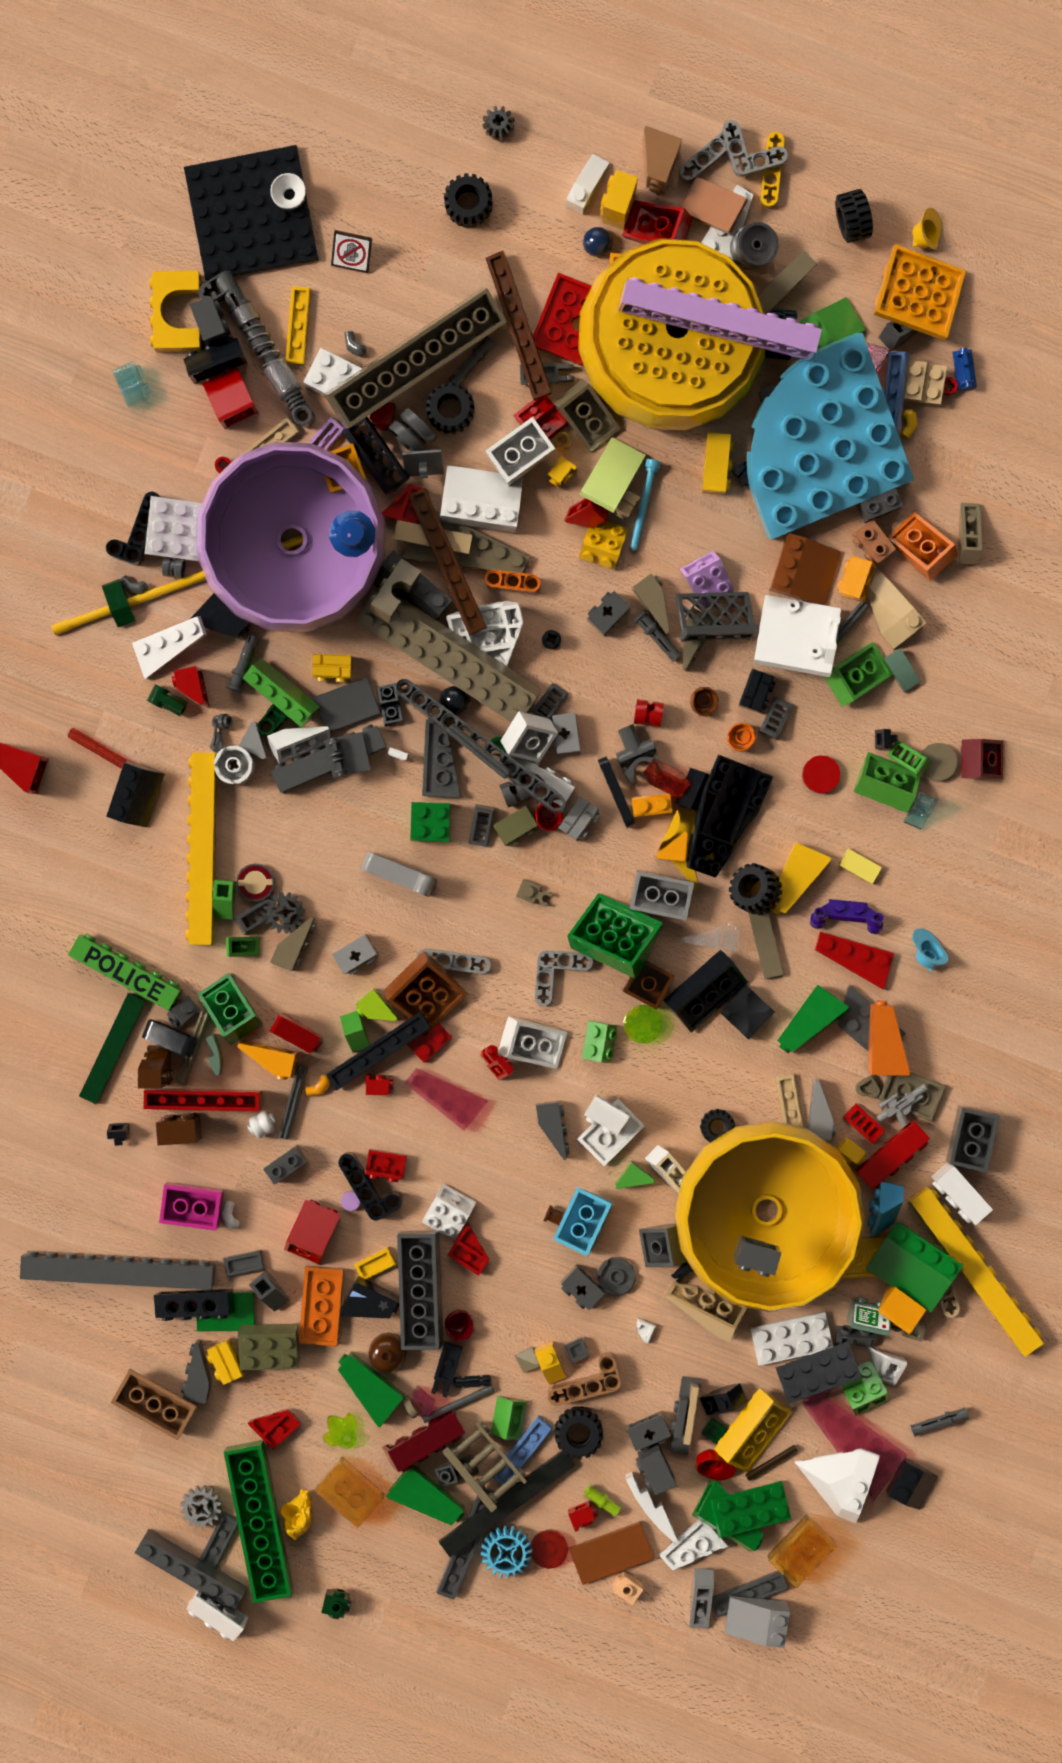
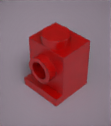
M371 1074L366 1075V1095H389L390 1090L393 1091V1079L386 1078V1075H374V1078H371Z
M590 1501L568 1509V1515L575 1532L579 1531V1526L587 1527L591 1525L595 1517L599 1516L595 1505L591 1506Z

